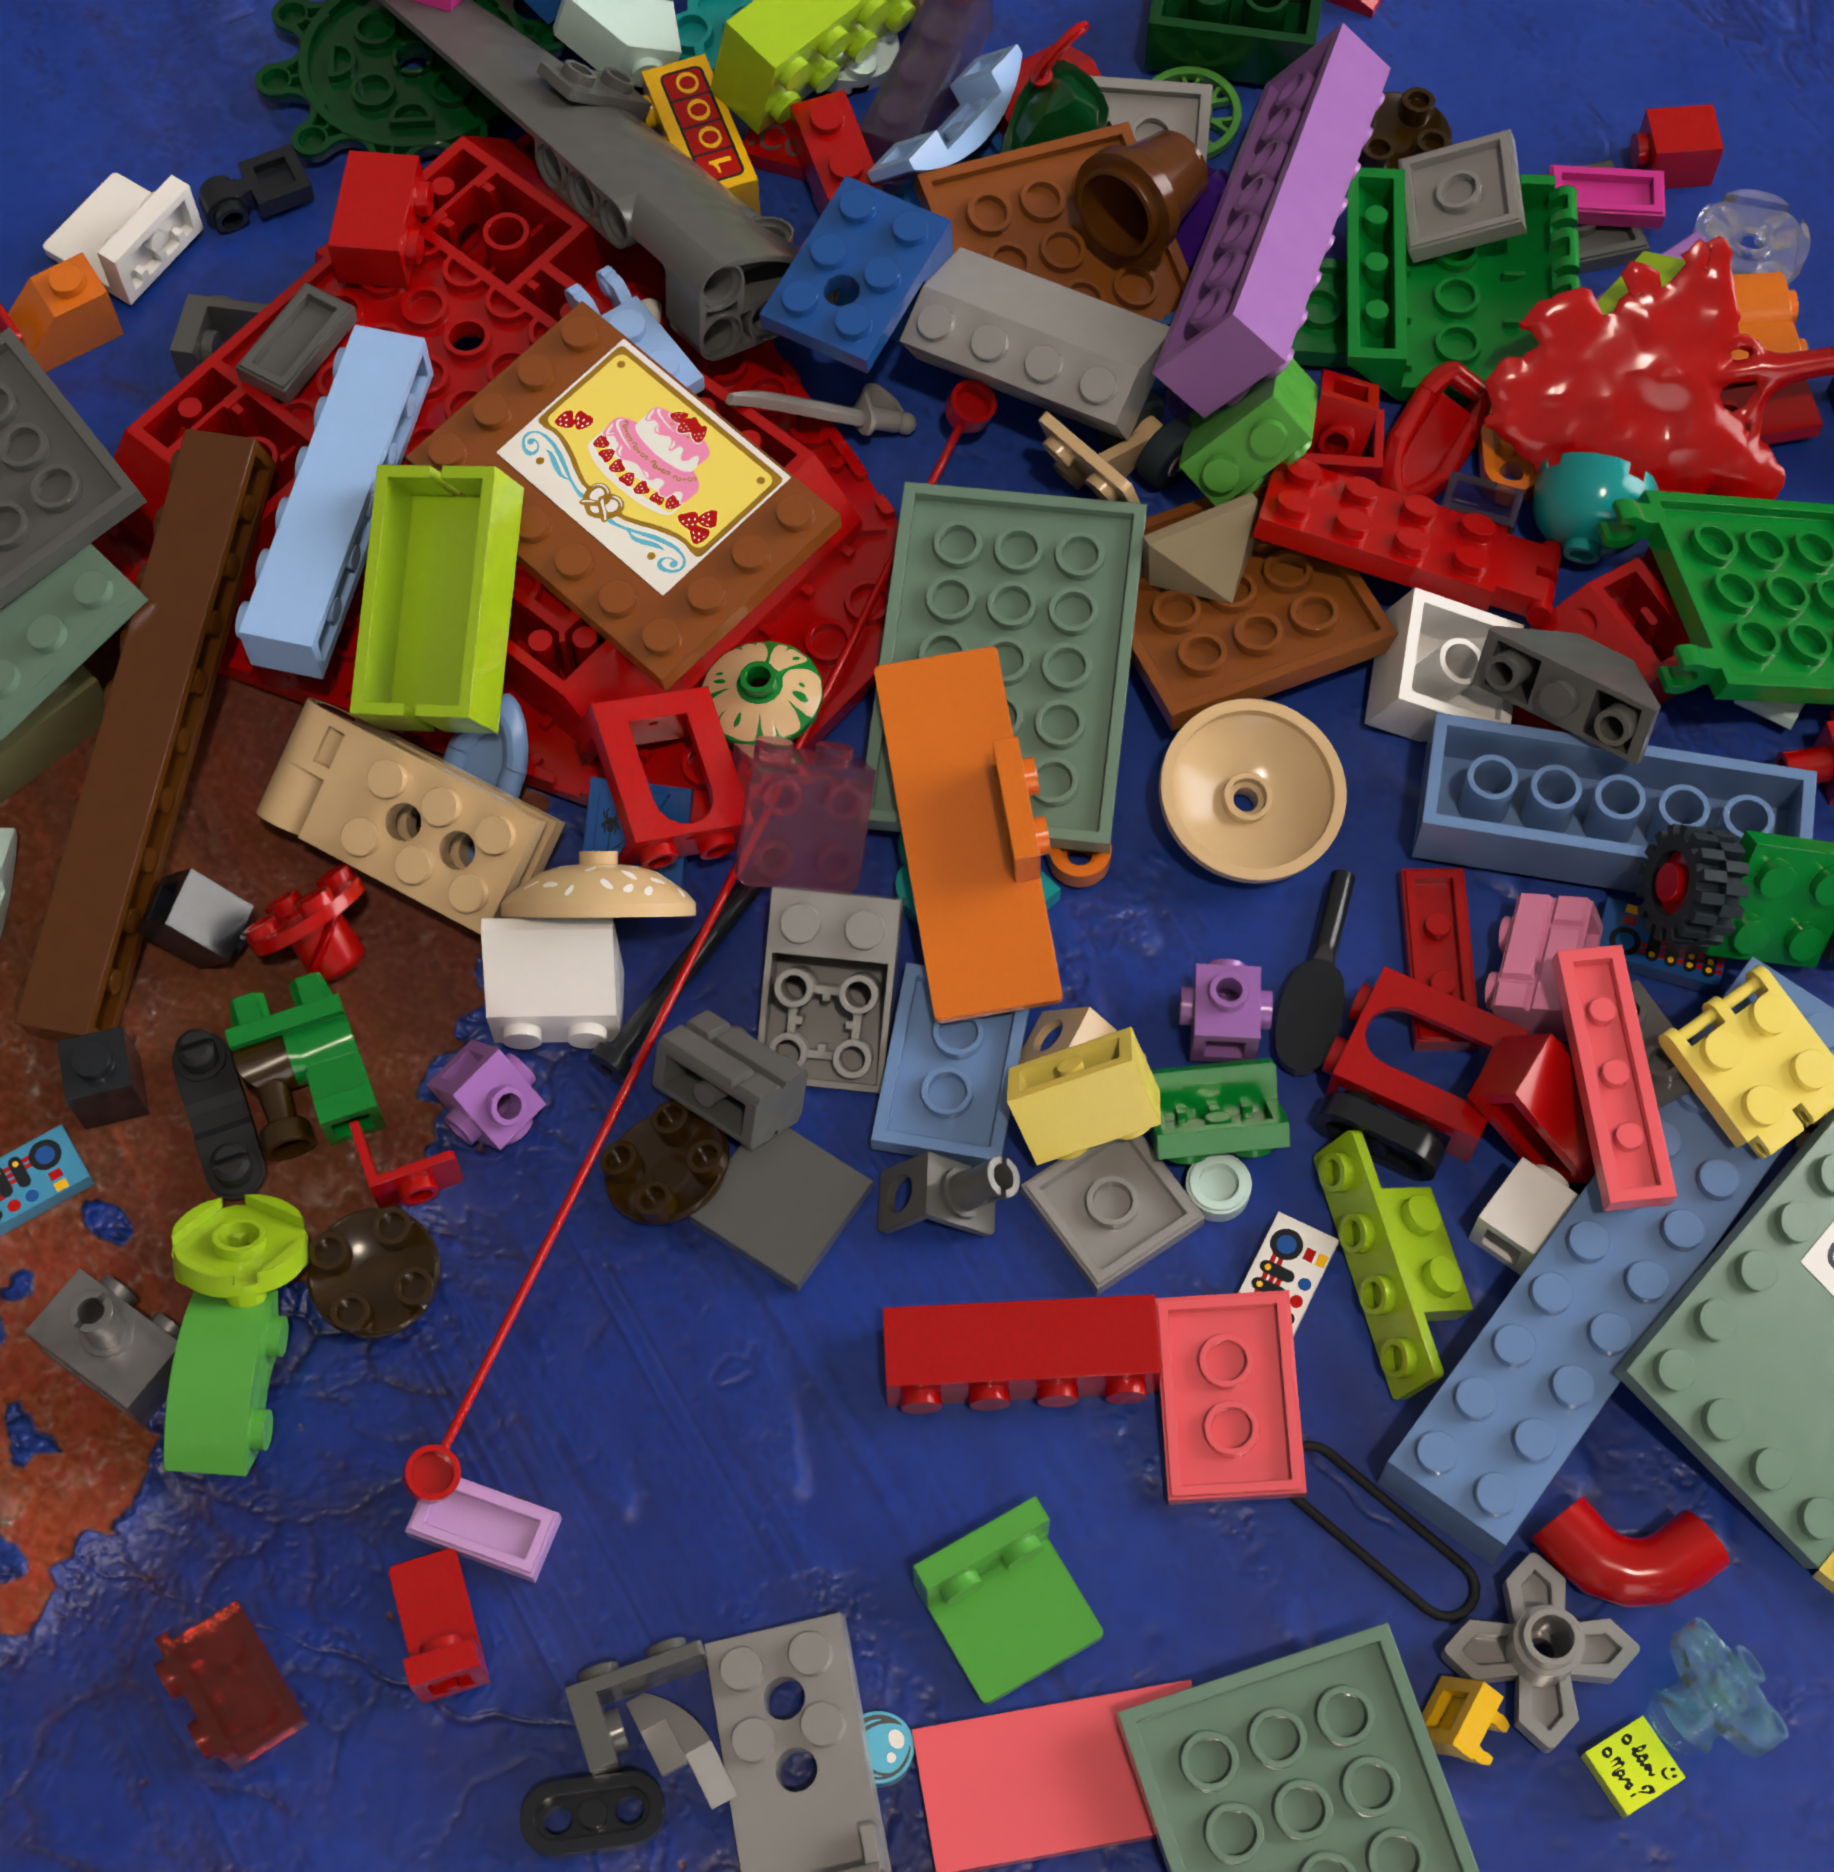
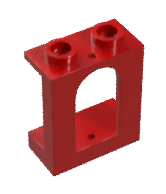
M708 686L592 703L577 726L575 734L582 754L598 751L627 842L618 855V864L633 866L641 864L643 868L655 870L674 863L679 857L699 854L701 859L711 860L723 857L737 848L736 844L752 825L753 819ZM691 737L710 796L711 806L708 815L703 820L693 824L678 823L667 818L659 811L653 800L636 745Z
M1384 966L1375 986L1372 987L1363 983L1348 1014L1349 1019L1357 1022L1349 1040L1337 1036L1326 1057L1322 1071L1332 1075L1326 1096L1329 1093L1339 1092L1341 1087L1347 1090L1362 1092L1371 1097L1376 1103L1408 1118L1422 1121L1433 1129L1450 1136L1446 1153L1469 1163L1488 1123L1485 1116L1469 1098L1464 1100L1383 1063L1372 1054L1367 1046L1365 1036L1376 1016L1389 1011L1408 1013L1491 1050L1482 1068L1483 1070L1503 1036L1528 1035L1529 1030Z

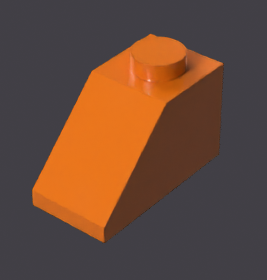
M83 252L31 276L8 312V315L21 333V343L45 373L124 335L110 296Z

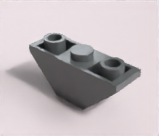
M1494 626L1488 630L1472 684L1635 765L1643 759L1661 708L1633 659L1579 633Z

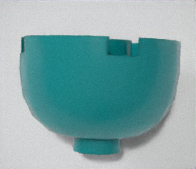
M1599 453L1561 454L1559 465L1550 467L1548 459L1540 464L1533 491L1532 512L1536 525L1545 539L1557 542L1562 548L1564 557L1573 562L1592 564L1598 562L1599 558L1617 555L1633 547L1637 541L1622 548L1606 547L1596 526L1600 521H1618L1612 507L1615 500L1633 499L1637 501L1644 490L1658 491V485L1654 477L1645 471L1644 481H1642L1638 477L1629 474L1631 462Z

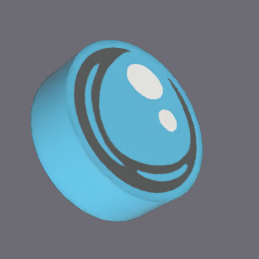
M885 1711L868 1712L863 1714L876 1787H889L901 1781L912 1767L915 1756L913 1736L909 1727L898 1716Z

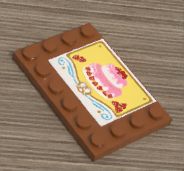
M583 301L406 456L409 465H430L440 473L442 465L496 466L524 487L516 562L664 691L671 687L842 527L840 514Z

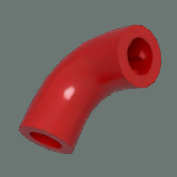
M1585 1496L1573 1503L1531 1538V1541L1549 1563L1584 1594L1625 1608L1669 1605L1704 1587L1726 1569L1730 1563L1728 1553L1716 1534L1703 1520L1688 1510H1681L1658 1530L1645 1537L1631 1538L1618 1533L1607 1524Z

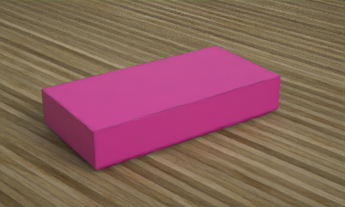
M1550 164L1547 175H1555V188L1570 185L1577 190L1579 225L1662 229L1665 219L1664 171Z

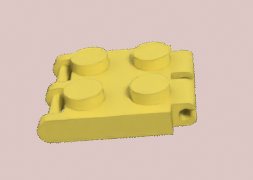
M1757 965L1746 973L1745 983L1723 999L1718 996L1712 997L1702 1005V1014L1679 1030L1669 1028L1658 1037L1663 1051L1734 1146L1738 1148L1748 1143L1758 1157L1765 1159L1804 1131L1803 1126L1808 1127L1810 1124H1814L1834 1109V1056L1771 972L1764 966ZM1755 993L1758 997L1756 1000L1737 1014L1732 1011L1733 1007ZM1711 1024L1714 1027L1712 1032L1691 1046L1688 1040Z

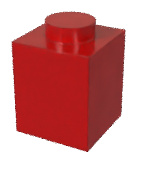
M1713 104L1646 109L1639 133H1633L1630 140V160L1632 166L1642 170L1664 171L1665 189L1711 186L1724 151Z

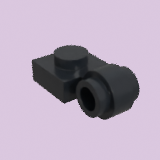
M291 144L239 162L238 167L242 179L236 180L235 178L231 180L224 175L207 179L200 187L198 202L211 226L221 232L230 233L241 229L247 223L249 206L255 204L260 216L265 218L315 198L312 185Z

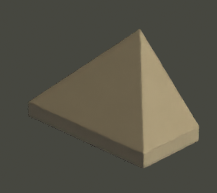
M1250 492L1144 535L1143 577L1151 586L1232 604L1256 543V538L1252 537L1257 522L1258 500L1254 494Z

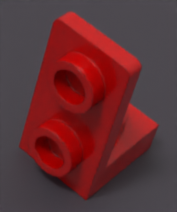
M448 1548L390 1567L389 1577L409 1654L408 1658L403 1659L409 1687L420 1702L426 1704L491 1683L457 1552L453 1548Z

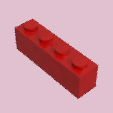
M1155 1294L883 1308L887 1407L901 1406V1410L905 1413H933L941 1410L942 1404L969 1403L970 1408L974 1410L993 1411L1010 1406V1400L1037 1399L1038 1404L1044 1407H1066L1076 1404L1079 1401L1078 1397L1106 1396V1401L1114 1404H1131L1145 1400L1147 1394L1158 1392L1162 1372Z

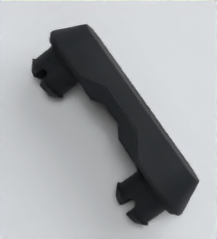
M190 1029L182 1033L177 1039L172 1055L174 1075L210 1189L217 1196L222 1197V1199L231 1201L244 1199V1194H254L258 1190L266 1174L265 1162L258 1143L255 1126L230 1049L224 1039L203 1029Z

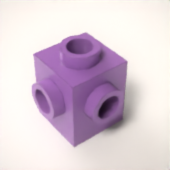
M1216 959L1208 964L1196 963L1192 987L1181 986L1179 995V1025L1190 1026V1061L1231 1062L1256 1059L1261 1039V1029H1271L1273 1012L1272 991L1261 990L1260 966H1245L1244 963L1235 959Z
M473 1039L426 1084L449 1111L443 1118L445 1123L460 1139L469 1145L479 1141L501 1150L505 1145L512 1144L521 1139L530 1130L533 1124V1117L546 1105L543 1099L531 1087L536 1081L535 1075L518 1057L511 1053H507L505 1056L499 1048Z

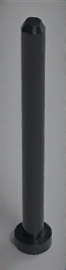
M777 837L770 840L732 888L676 1001L790 856L791 845L784 838ZM700 930L611 1044L598 1043L588 1056L591 1064L613 1082L623 1084L632 1066L630 1060L645 1041Z

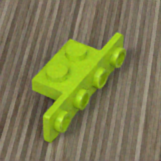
M1348 1130L1314 1155V1164L1391 1396L1394 1400H1404L1435 1383L1444 1375V1370L1427 1322L1458 1320L1472 1311L1473 1306L1432 1188H1381L1362 1131Z

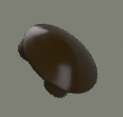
M1420 87L1409 88L1404 93L1383 92L1385 99L1375 112L1370 125L1373 128V133L1363 146L1358 162L1364 168L1399 169V159L1452 145L1450 125L1445 116L1434 107L1435 97L1433 94Z
M674 1100L660 1104L652 1115L637 1122L618 1141L609 1144L603 1150L600 1157V1166L605 1173V1187L608 1197L621 1214L643 1224H668L696 1213L716 1195L727 1176L730 1166V1147L725 1133Z
M399 1207L367 1208L352 1212L337 1220L326 1231L315 1236L308 1250L307 1284L310 1298L316 1310L332 1327L354 1337L381 1338L406 1329L426 1312L438 1290L441 1262L437 1246L425 1227Z

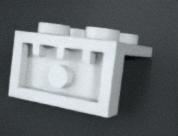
M112 173L43 244L46 255L58 263L83 252L107 292L132 305L204 228L190 186L182 180L171 175L156 191L150 192L119 173Z

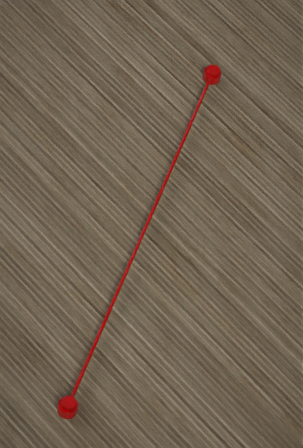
M972 379L964 380L954 387L945 403V414L954 430L927 484L937 483L961 434L981 431L987 426L994 415L997 407L996 397L993 391L983 382ZM896 544L822 689L823 703L816 721L892 572ZM816 721L797 738L441 1444H430L420 1447L406 1461L402 1471V1482L406 1492L416 1501L425 1504L438 1503L446 1499L458 1486L461 1478V1466L456 1455L450 1450V1447Z

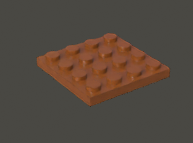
M1129 122L916 175L913 186L921 207L952 221L954 253L962 247L1146 318H1157L1159 321H1163L1164 315L1176 312L1191 275L1176 237L1169 247L1154 258L1142 262H1132L1113 255L1099 245L1089 234L1081 220L1076 205L1074 189L1078 170L1088 158L1105 147L1113 145L1126 146L1136 142Z
M1271 474L1266 475L1262 484L1253 492L1258 500L1257 519ZM1204 497L1147 517L1144 535L1216 506L1208 497ZM1256 539L1255 546L1231 604L1149 585L1143 577L1142 552L1131 661L1171 731L1183 727L1195 715L1215 704L1235 699H1261L1385 654L1398 635V632L1359 572L1348 567Z

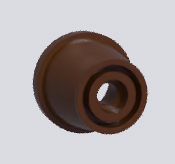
M1171 130L1159 131L1152 136L1126 146H1108L1088 158L1078 170L1074 188L1077 209L1089 234L1108 252L1127 261H1147L1157 256L1174 241L1178 233L1179 224L1207 189L1208 169L1204 157L1197 146L1186 136Z

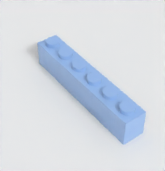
M354 325L347 346L340 347L337 350L333 362V383L328 396H321L317 402L314 413L315 430L309 446H302L298 452L295 462L296 480L289 497H283L279 502L275 517L276 533L270 549L264 548L258 557L255 572L256 586L250 601L242 602L237 613L235 623L236 636L241 639L251 665L319 679L324 678L367 559L377 465H401L434 375L425 338Z

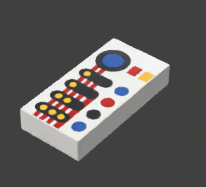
M1278 1212L1238 1293L1289 1290L1294 1337L1334 1255L1339 1240Z

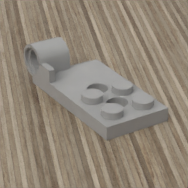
M841 1612L704 1644L708 1659L707 1664L723 1764L738 1795L729 1801L741 1872H892L846 1617ZM788 1681L800 1683L805 1693V1701L801 1711L793 1718L787 1720L774 1718L769 1705L774 1689ZM798 1752L811 1753L817 1763V1775L814 1782L805 1790L798 1792L788 1791L781 1777L785 1761L791 1755Z

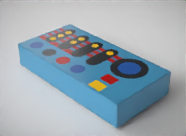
M62 1124L0 1157V1236L95 1185Z

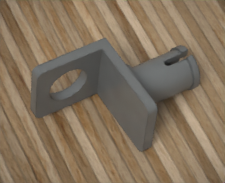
M928 1151L886 1168L880 1174L878 1230L890 1234L929 1219L982 1237L992 1235L995 1232L996 1201L1010 1198L1019 1190L1020 1176L1017 1167L1009 1158L1002 1159V1156L999 1155L973 1167ZM909 1177L912 1182L911 1197L905 1208L897 1212L895 1208L896 1192L900 1184Z

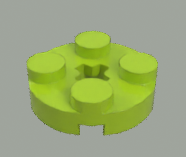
M244 1194L245 1205H232L223 1208L221 1197L206 1201L186 1212L173 1227L171 1236L173 1247L171 1257L175 1280L203 1295L226 1298L228 1304L236 1308H250L263 1303L267 1297V1292L280 1288L290 1282L309 1263L308 1235L304 1229V1219L296 1207L282 1199L262 1194Z

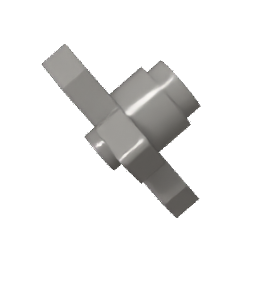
M1530 1553L1501 1586L1509 1623L1469 1620L1441 1652V1659L1464 1679L1484 1681L1487 1684L1515 1680L1514 1727L1541 1752L1550 1753L1579 1721L1571 1681L1610 1685L1639 1653L1640 1646L1610 1618L1578 1622L1571 1613L1565 1610L1566 1579L1539 1554ZM1533 1644L1542 1646L1547 1651L1549 1657L1539 1653Z

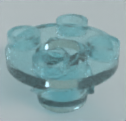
M1696 1617L1671 1635L1670 1652L1679 1677L1660 1690L1651 1687L1653 1695L1648 1701V1712L1651 1722L1667 1745L1684 1755H1692L1700 1749L1707 1753L1712 1747L1713 1741L1722 1735L1742 1753L1759 1758L1789 1738V1731L1779 1713L1767 1702L1759 1687L1766 1680L1765 1673L1757 1659L1747 1648L1738 1645L1731 1650L1718 1637L1713 1628L1700 1617Z

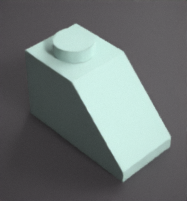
M562 0L553 25L554 36L597 71L603 72L605 67L616 68L629 75L636 82L635 87L643 88L641 71L677 62L682 53L673 1Z

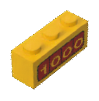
M701 54L641 71L643 97L652 104L643 122L690 157L761 216L757 175L727 105L710 90L713 71L706 55Z

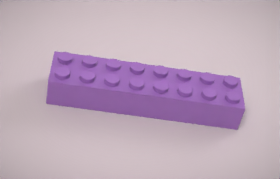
M1344 23L1340 24L1266 83L1152 371V374L1203 418H1206L1224 404L1228 407L1237 404L1248 393L1253 384L1265 376L1272 379L1279 375L1294 356V350L1291 348L1294 338L1307 319L1308 311L1305 308L1309 296L1322 277L1319 268L1324 255L1334 243L1335 236L1332 232L1337 218L1348 204V199L1345 195L1350 182L1357 175L1361 167L1358 159L1363 146L1373 133V128L1370 125L1375 112L1385 99V94L1382 91L1391 69Z

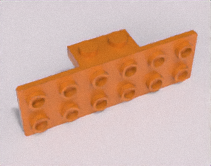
M991 646L876 666L874 676L935 1021L943 1024L1059 1004L1063 999V992L1041 882V856L1051 854L1049 832L1045 816L1033 818L1029 796L1040 795L1036 764L1033 756L1022 758L1018 736L1014 737L998 650Z

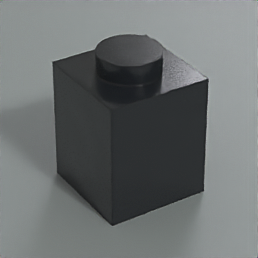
M189 868L161 877L136 932L196 968L202 969L229 962L238 955L247 941L243 932L247 929L245 925L254 906L194 869Z
M122 1026L57 1041L65 1099L85 1130L150 1115L141 1058Z

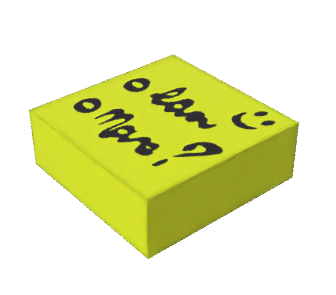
M1644 1716L1636 1719L1581 1756V1759L1622 1820L1686 1778Z

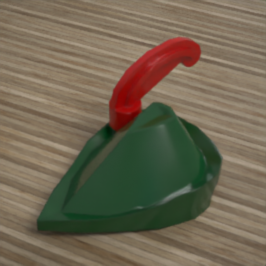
M1084 20L1077 23L1065 32L1047 51L1040 62L1031 68L1030 79L1019 94L1002 143L1001 153L1107 126L1110 110L1105 96L1096 82L1078 66L1065 60H1059L1079 37L1088 32L1090 24Z

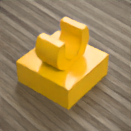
M1442 1675L1422 1713L1436 1754L1458 1757L1466 1762L1489 1766L1493 1757L1488 1752H1485L1480 1747V1744L1487 1730L1507 1733L1510 1727L1509 1722L1502 1713L1497 1711L1504 1697L1484 1681Z

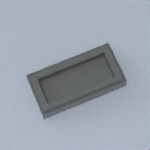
M305 282L235 368L239 379L289 405L358 320L355 307Z

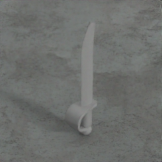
M869 383L864 386L853 407L761 390L730 393L726 396L725 401L727 405L762 408L849 424L866 436H870L874 430L909 435L915 431L917 426L914 415L904 412L897 399L876 383Z

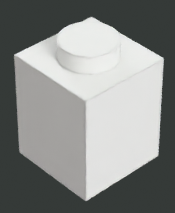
M1522 1157L1478 1216L1468 1240L1522 1276L1575 1203L1579 1194L1569 1188L1566 1179L1556 1170L1542 1164L1534 1165Z

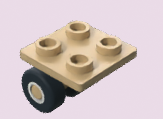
M1151 390L1129 441L1099 430V439L1108 448L1099 454L1087 446L1049 412L1046 411L1038 419L1047 438L1042 445L1057 461L1053 467L1067 483L1077 490L1085 484L1099 497V500L1140 503L1133 485L1126 479L1136 467L1139 475L1157 489L1170 486L1185 474L1179 467L1183 444L1192 431V425L1183 418L1173 419L1163 425L1161 420L1165 410L1164 402Z

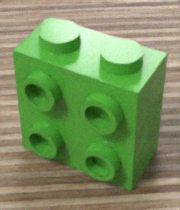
M1292 358L1288 366L1279 375L1272 379L1265 376L1253 384L1248 393L1234 406L1228 407L1224 404L1206 418H1203L1194 410L1189 415L1188 422L1192 425V431L1183 444L1179 467L1215 506L1226 503L1234 497L1238 498L1250 492L1253 493L1264 481L1266 473L1281 462L1284 465L1294 463L1310 448L1313 438L1319 387Z

